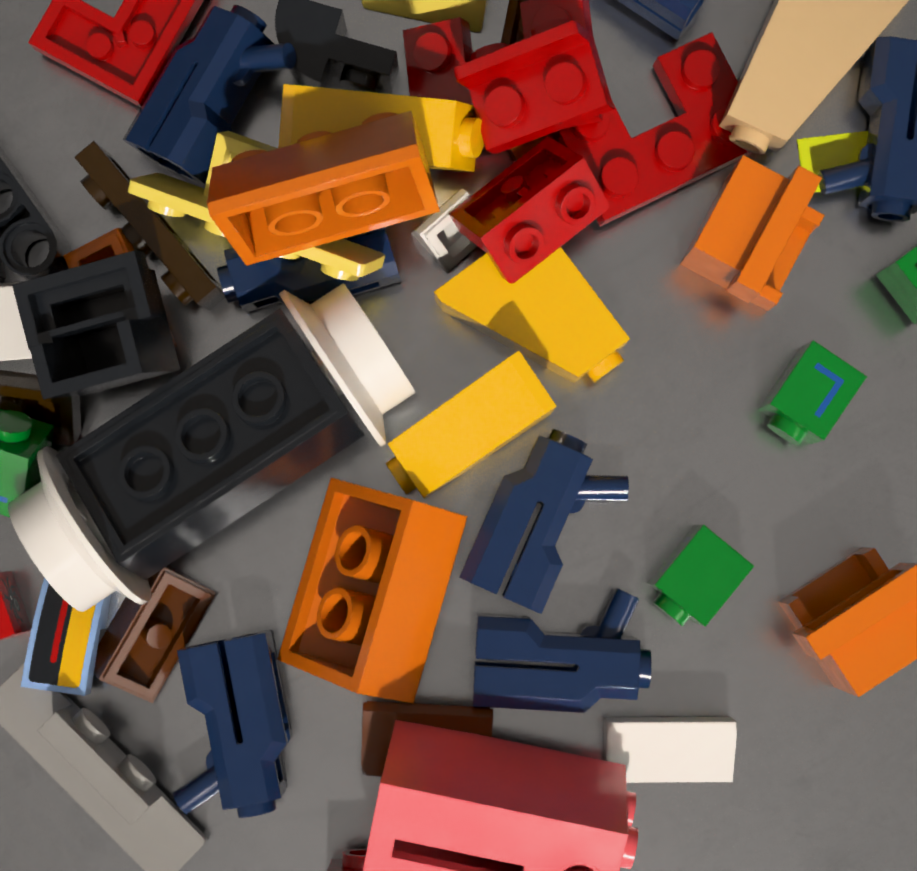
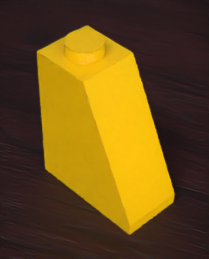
M283 84L278 148L296 144L298 139L312 132L328 131L334 133L359 126L365 119L375 114L384 112L401 114L412 111L422 140L427 163L431 169L474 172L475 160L482 153L484 141L481 134L482 120L477 118L474 106L456 100Z
M561 247L515 283H508L502 278L486 253L434 291L435 302L443 312L512 350L520 351L523 356L572 383L577 382L586 374L595 383L624 361L618 350L624 347L630 340L629 336Z
M517 351L390 441L388 446L395 457L385 464L406 495L417 488L422 497L426 499L549 417L556 408V404L521 352Z

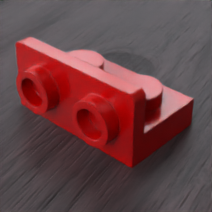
M553 19L543 22L530 31L531 37L509 46L505 43H495L481 47L470 55L471 61L453 69L457 83L469 89L476 116L482 120L481 134L486 151L498 154L614 110L594 37L578 22L568 21L567 19Z
M546 137L448 214L459 232L485 251L502 278L512 284L606 212L609 208V202L584 157L554 139Z

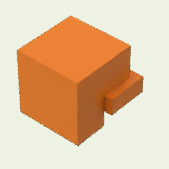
M743 155L725 179L680 265L727 289L726 292L747 303L751 302L769 311L778 304L783 294L780 290L808 237L819 227L825 216L807 206L822 177L798 166L786 178Z
M862 547L779 601L780 606L796 628V631L792 633L805 654L817 660L832 685L837 689L860 697L917 659V563L900 562L891 569H888L875 548Z

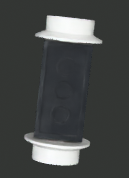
M344 283L312 304L306 303L286 290L279 293L313 346V351L310 352L299 333L281 308H279L59 453L48 446L38 451L37 460L41 482L10 501L8 512L13 527L30 558L49 584L69 605L78 611L84 612L115 591L135 603L145 604L151 599L148 578L363 437L365 434L340 398V395L343 393L379 446L382 447L386 444L383 414L416 392Z

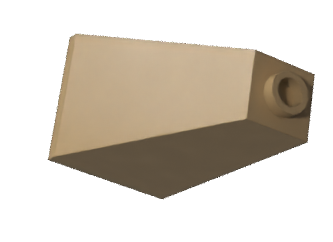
M774 0L719 127L732 132L729 140L745 150L757 154H765L768 148L778 152L909 0Z

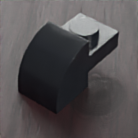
M310 0L278 1L275 15L276 36L279 44L291 43L295 48L296 64L289 70L300 85L330 88L334 76L340 78V85L349 90L375 93L376 89H380L390 93L393 92L399 72L397 51L345 37L347 27L342 9Z

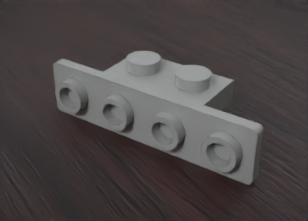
M23 663L0 686V725L144 871H179L206 843L207 838L205 834L155 785V776L142 761L131 754L126 756L109 738L110 731L94 713L86 708L80 709L65 693L21 687Z

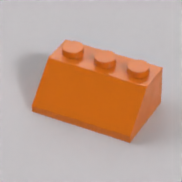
M412 111L401 114L392 112L379 113L368 117L359 126L334 133L328 131L312 132L302 136L296 144L268 152L265 150H250L240 153L231 162L212 167L207 199L210 217L246 266L440 212L424 147Z
M331 477L277 660L357 694L414 704L468 516Z

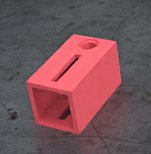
M395 720L380 781L363 871H620V867L631 869L638 843V828L632 827L636 808V793L627 791L626 765L474 733Z

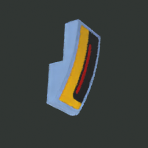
M44 577L29 637L21 687L81 696L91 694L100 630L105 629L107 626L111 594L88 610L81 612L69 605Z

